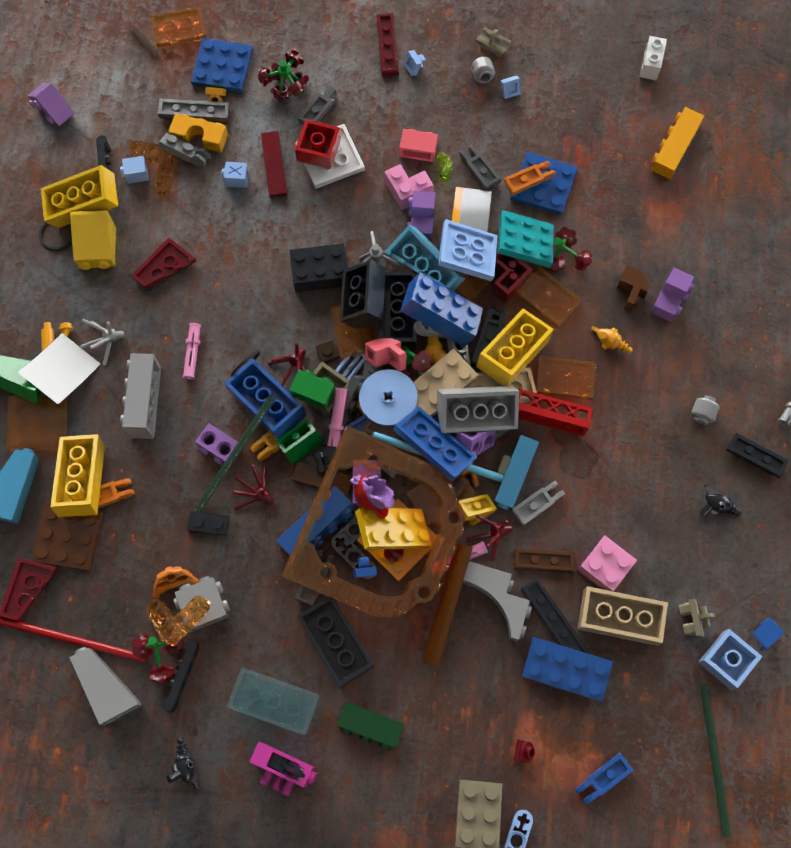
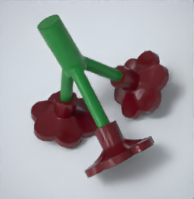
M562 227L555 234L556 239L554 243L558 249L556 252H553V264L550 268H546L551 269L553 272L564 269L565 258L560 255V252L565 250L576 259L575 269L584 271L592 263L593 252L584 250L580 254L572 251L570 248L577 243L576 231L568 227Z
M170 629L162 642H158L155 637H148L144 633L132 640V654L134 656H139L140 659L145 660L149 655L155 654L156 668H152L149 671V680L151 682L164 683L173 677V667L166 666L161 662L158 649L160 646H165L167 652H172L174 655L179 654L181 649L185 648L182 631L177 632L176 629Z

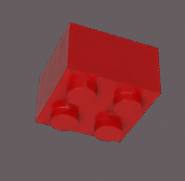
M305 119L295 148L297 161L331 169L341 141L340 127Z

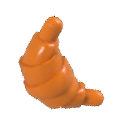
M167 567L164 571L157 574L152 597L153 599H159L161 593L163 594L169 589L185 584L194 585L199 583V579L194 577L189 571L182 569V567Z

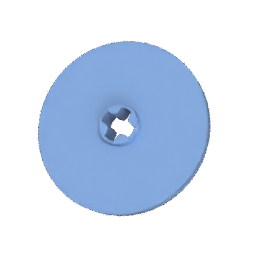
M388 369L373 373L364 381L359 393V402L363 413L369 420L382 426H394L415 410L417 390L412 380L402 372ZM386 394L387 396H389L391 394L392 401H390L389 399L385 401L384 395Z

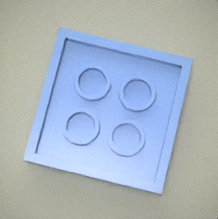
M445 219L438 265L492 281L495 273L498 235Z

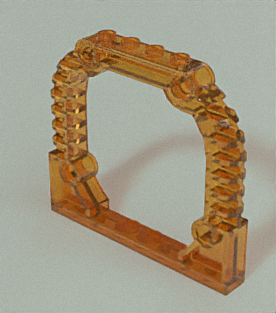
M347 426L340 438L281 577L367 614L378 617L398 616L411 610L418 602L426 603L431 601L434 594H438L442 584L440 579L442 575L447 573L449 564H447L449 557L454 555L457 548L455 542L464 531L462 525L465 516L463 511L457 508V496L452 483L435 466ZM370 456H375L378 459L376 466H372L369 463ZM363 465L367 471L372 472L384 467L421 483L437 499L439 506L436 511L435 521L439 532L421 576L409 580L402 594L390 597L381 596L338 578L335 566L331 563H322L315 546L307 542L315 521H319L324 509L321 508L323 502H328L332 491L329 488L338 469L345 471L349 468ZM451 512L454 513L457 517L455 523H452L449 520V514ZM324 567L329 568L331 572L327 579L322 578L320 574L321 569ZM421 587H424L427 592L423 598L418 595V590Z

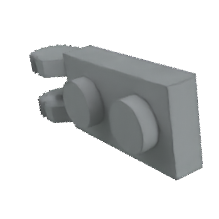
M556 481L545 488L542 487L511 510L522 526L550 508L566 494L562 490L552 498L550 497L548 492L556 488L558 485Z

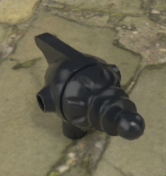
M704 485V488L707 490L705 496L707 504L699 511L704 517L709 512L713 514L727 512L728 514H736L738 516L742 514V510L738 509V506H735L734 503H731V499L727 495L708 485Z
M179 737L177 739V744L179 745L176 746L178 748L176 751L178 756L172 765L173 773L166 777L167 781L172 783L181 778L185 783H192L194 789H198L200 786L195 760L191 754L187 753L188 748H185L187 745L183 744L184 739Z

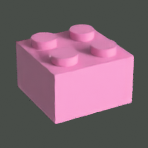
M604 535L579 567L578 571L601 589L614 591L636 563L637 559Z

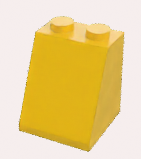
M108 211L70 212L73 258L78 268L88 270L97 267L101 269L115 267L116 226Z

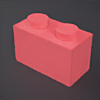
M403 129L399 146V157L434 162L438 145V134L420 132L414 129Z

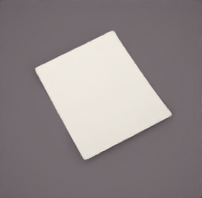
M61 334L18 373L59 404L100 363L64 334Z

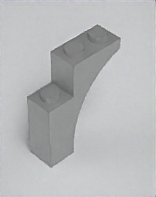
M469 561L463 584L483 592L498 606L507 623L509 640L518 642L520 637H524L526 626H523L525 618L529 619L532 607L528 606L530 600L507 594V591L511 592L514 581L510 580L512 574Z

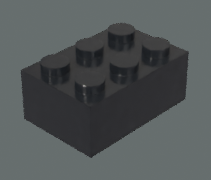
M344 243L289 250L295 293L342 287L343 270L348 269Z
M368 260L343 270L341 323L357 329L383 320L385 267Z

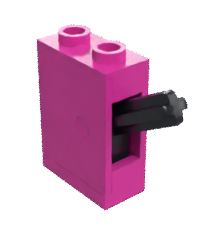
M258 742L249 761L265 769V773L260 781L264 786H268L273 773L277 775L271 787L275 791L280 790L284 779H286V783L281 791L285 796H289L294 783L305 788L308 784H313L317 775L314 772L316 767L262 742Z

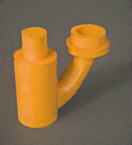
M50 322L43 323L44 328L41 329L42 351L55 340V332L51 328ZM68 322L61 323L59 327L61 334L67 337L73 331L72 324Z

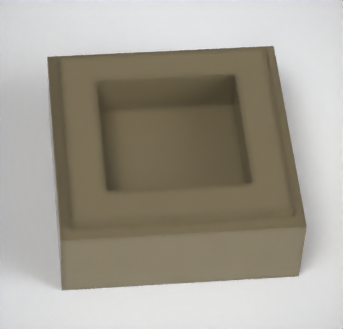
M503 456L497 473L505 476L511 459L510 456Z

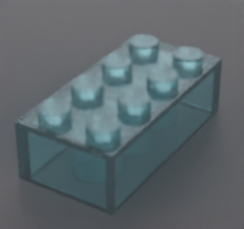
M241 667L226 708L307 736L321 696Z

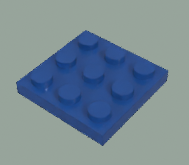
M202 38L191 84L200 87L224 88L226 91L242 93L253 53V45Z
M527 152L520 171L535 164L538 165L549 161L550 167L541 173L554 170L556 175L548 181H544L511 196L510 200L562 215L578 167Z

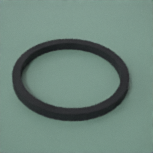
M44 222L39 230V240L45 248L53 251H59L67 248L72 244L71 237L69 242L61 247H50L46 245L42 239V232L48 223Z
M256 350L248 357H246L232 371L230 376L232 377L235 373H237L241 366H243L249 359L252 358L256 360L261 352L259 350Z

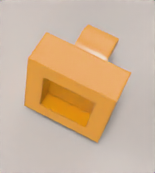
M206 87L205 94L210 95L208 101L213 102V99L217 97L218 102H223L221 96H226V89Z

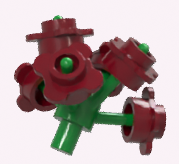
M293 49L290 53L286 52V61H281L280 65L273 63L271 65L272 72L264 67L258 70V80L264 87L272 82V80L280 81V84L275 85L270 90L273 93V97L277 100L289 99L291 95L295 97L300 96L309 81L308 75L304 76L302 72L293 74L290 70V67L296 68L299 64H304V59L301 58L296 49ZM286 79L291 84L288 88L283 85Z

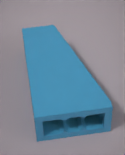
M520 435L495 498V501L498 502L497 506L506 510L509 507H514L538 447V441Z
M23 448V451L15 449L0 471L1 521L14 524L19 523L40 460L34 454L35 451Z

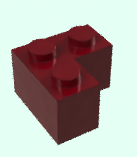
M497 254L495 272L500 277L494 283L493 293L507 303L530 280L533 269L520 259Z

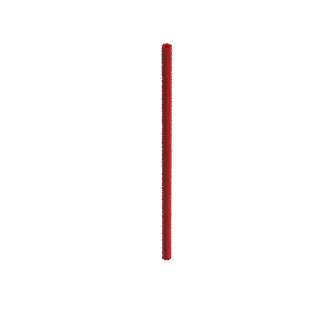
M0 617V625L143 663L147 660L134 656L130 650Z

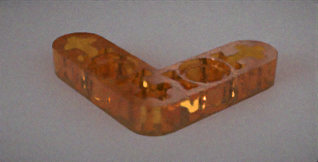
M143 141L131 142L128 146L131 157L144 156L145 161L159 163L153 186L158 195H168L172 188L180 158L175 155L171 156V163H169L168 156L171 153L159 148L158 144ZM152 150L159 151L156 156L149 155ZM165 168L171 169L169 174L162 173Z
M195 596L173 617L164 602L159 599H152L146 607V612L161 640L173 646L207 614L210 609V602L202 596ZM188 616V621L183 625V620ZM166 618L165 624L161 626L163 619Z

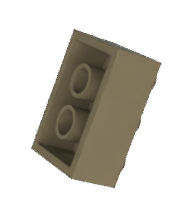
M459 780L454 848H499L502 802L501 783Z

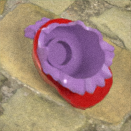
M358 474L353 476L350 482L354 484L353 494L358 505L364 510H373L378 518L384 519L388 515V509L394 506V491L386 486V480L378 479V475L370 477Z

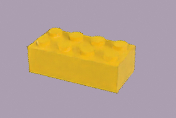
M102 165L41 188L44 221L56 228L71 224L70 212L102 211L118 207L115 175Z
M522 309L480 353L476 367L501 385L509 386L549 342L554 329L525 309Z
M99 435L60 437L51 499V508L58 517L98 514L105 445Z

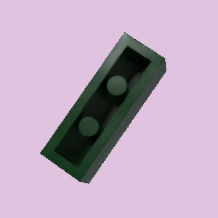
M345 702L337 726L341 727L340 732L351 736L352 732L360 735V740L371 743L372 740L379 742L378 747L390 751L391 747L396 749L404 723Z

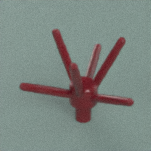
M298 342L295 343V352L291 355L272 358L268 362V365L284 362L290 363L291 366L280 384L282 387L288 380L294 367H297V372L298 370L305 371L302 362L304 361L306 351L303 348L299 349Z
M255 465L251 466L259 485L257 488H254L238 476L235 477V480L254 492L233 490V494L253 497L235 506V510L256 500L259 502L264 501L269 506L273 504L275 499L269 496V491L265 489L266 467L263 468L261 482Z
M476 514V518L491 526L490 531L467 538L466 541L470 542L492 535L493 538L487 543L486 548H489L494 543L490 561H494L500 537L505 536L507 532H511L512 526L508 524V520H505L503 523H494Z

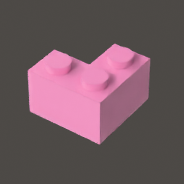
M401 164L384 172L385 184L401 210L409 207V197H413L414 190L433 192V183L425 171L408 178Z

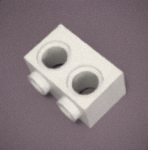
M649 36L640 72L641 78L657 81L667 39Z

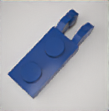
M618 753L588 776L587 780L574 790L578 794L583 792L590 784L595 791L587 795L583 800L584 804L587 805L596 797L602 796L634 770L622 754Z

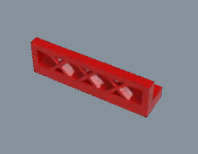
M518 388L519 401L521 395L528 397L531 401L529 404L519 403L518 419L585 436L589 429L593 408ZM541 401L547 402L550 408L542 409L538 403ZM563 406L567 409L568 413L565 415L560 414L556 408ZM578 411L587 413L586 420L579 419L575 413Z

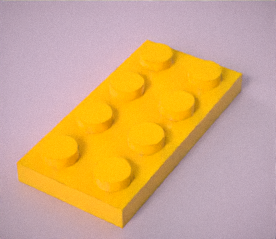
M359 508L355 511L365 550L427 549L432 546L422 509L389 508L388 515L384 519L378 518L373 510Z

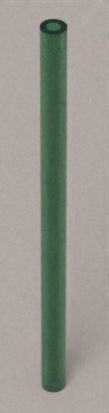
M269 395L196 505L195 510L198 512H202L274 403L275 398Z
M701 684L700 691L723 837L731 836L708 684Z

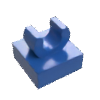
M368 557L358 558L359 568L352 569L353 577L377 575L376 567H369Z

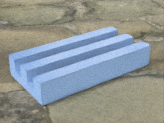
M355 346L335 370L340 373L352 356L357 353L358 355L342 374V376L346 377L359 359L363 357L347 379L349 381L351 376H356L364 366L365 353Z

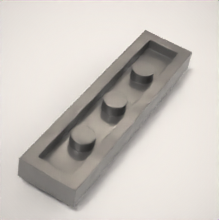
M160 99L158 107L159 118H174L176 113L180 115L186 114L196 119L202 118L207 121L228 122L230 104L227 102Z

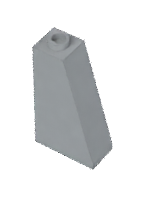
M82 647L74 652L75 655L69 657L99 725L105 726L142 706L141 702L93 649Z

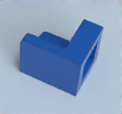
M769 617L759 624V627L753 632V636L762 644L759 648L763 651L768 649L785 632Z

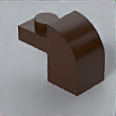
M626 265L617 286L618 289L630 293L624 307L625 310L631 312L633 305L637 307L640 299L645 298L649 289L646 275L629 265Z

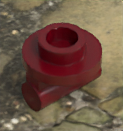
M384 549V557L389 562H398L403 557V549Z
M517 739L513 761L529 763L535 756V748L531 742Z

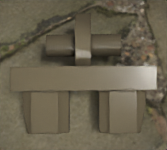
M484 27L480 36L477 37L476 43L483 50L489 49L494 52L495 56L501 58L511 45V40L499 35V30L497 29L491 31Z
M689 599L688 603L679 605L681 617L692 615L693 623L683 624L684 633L687 636L696 635L697 637H704L701 620L704 621L705 627L711 626L710 618H714L715 614L708 613L707 606H702V614H699L697 600Z

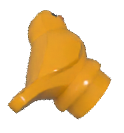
M428 337L425 351L431 355L430 361L432 364H436L446 355V352L442 350L439 337Z

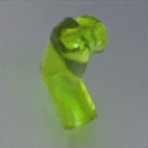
M441 152L437 155L438 162L442 167L439 176L442 179H447L453 163L447 154Z

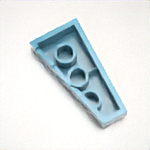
M409 225L385 251V253L412 268L417 273H423L452 291H455L466 279L459 271L438 265L440 251L414 226Z

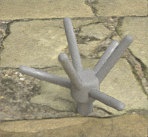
M371 231L372 247L368 253L360 256L359 260L367 258L364 262L372 259L375 263L379 264V260L383 258L399 267H403V264L386 256L388 254L376 244L374 232Z
M82 319L83 323L102 331V338L82 344L80 348L90 346V349H94L107 343L103 365L105 366L111 343L115 342L116 339L124 338V332L112 329L109 321L106 322L107 329L94 321L90 322Z

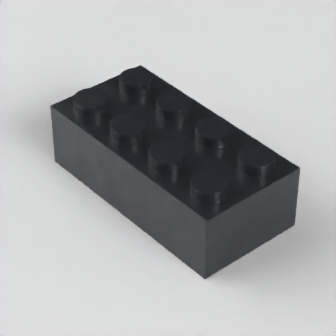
M385 272L383 320L379 321V339H395L401 342V347L406 346L409 350H416L417 333L414 329V323L417 320L400 311L408 285L416 277V272Z
M333 595L328 596L297 615L339 689L375 668Z

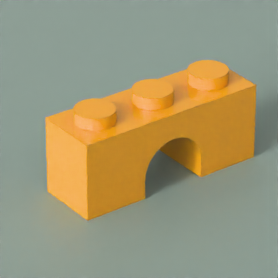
M175 113L168 131L169 134L187 143L190 142L193 136L202 135L204 148L222 153L228 137L225 125L218 122H208L202 118H192L186 114L180 115Z

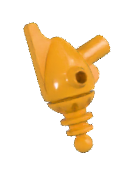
M591 327L597 333L602 343L601 347L604 349L619 348V351L622 349V352L626 350L627 353H632L633 349L628 347L625 341H621V335H619L618 330L614 327L612 329Z

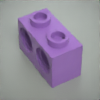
M209 423L195 441L199 447L198 451L206 456L210 454L214 457L213 460L221 466L225 464L230 467L243 449L239 442ZM208 439H215L213 444L206 445ZM230 449L229 454L221 455L222 450Z
M496 430L457 432L456 439L477 456L494 446Z

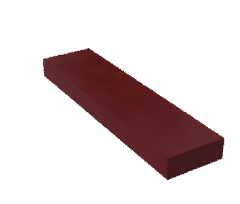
M393 13L376 14L381 75H399Z
M279 131L263 132L261 137L269 197L287 196Z

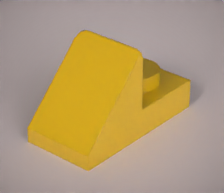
M488 494L459 500L455 504L463 520L469 521L472 526L481 521L475 517L476 514L486 518L497 510Z

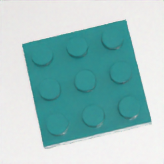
M502 210L499 224L498 254L550 268L553 264L554 225Z

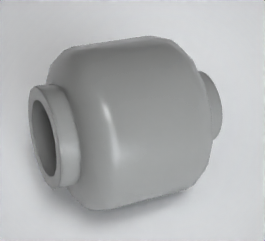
M479 57L473 61L471 71L474 80L478 83L490 82L495 76V69L491 59Z
M707 395L704 398H697L691 411V415L694 417L693 420L702 425L713 423L720 410L719 405L715 402L716 399Z

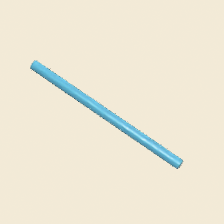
M377 432L373 433V440L421 455L407 442ZM472 464L466 469V471L502 482L504 477L502 474Z

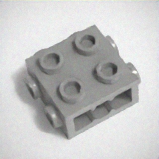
M203 577L198 580L199 583L183 585L179 587V591L175 592L176 598L174 603L177 610L181 609L183 615L180 618L182 626L191 633L229 618L228 612L231 610L227 600L222 598L223 587L221 582H216L213 577Z

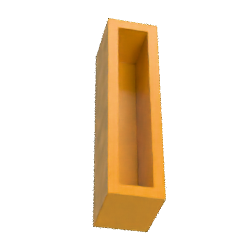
M687 107L684 108L682 113L678 112L674 119L675 126H670L666 134L668 136L667 140L663 139L659 146L660 153H655L651 163H653L651 171L671 179L696 134L704 115Z

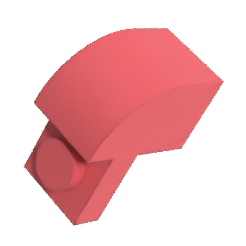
M380 338L365 343V360L377 368L389 363L398 371L406 369L407 356L406 352L401 349L400 341L391 338Z

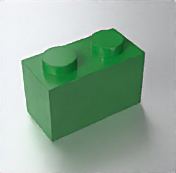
M298 370L289 391L294 398L327 410L335 393V384L326 377L322 379L316 377L311 371Z
M307 418L276 440V443L292 465L324 442Z

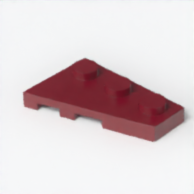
M168 238L131 277L143 288L147 289L197 261L172 239Z
M18 558L0 609V617L20 622L59 568Z

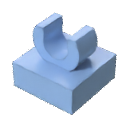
M412 50L408 51L403 64L411 76H416L419 70L423 68L422 62H425L426 59L422 54L417 55Z
M517 75L501 80L502 95L505 99L521 94L520 78Z

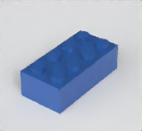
M419 272L408 285L400 311L465 347L476 337L483 308Z
M251 359L224 383L229 393L276 439L286 434L307 416L304 407L254 359Z
M335 486L276 540L280 549L295 565L299 562L302 564L308 559L309 553L313 549L317 550L323 545V540L328 535L332 536L337 532L338 526L342 522L346 523L352 518V513L354 512L352 502Z

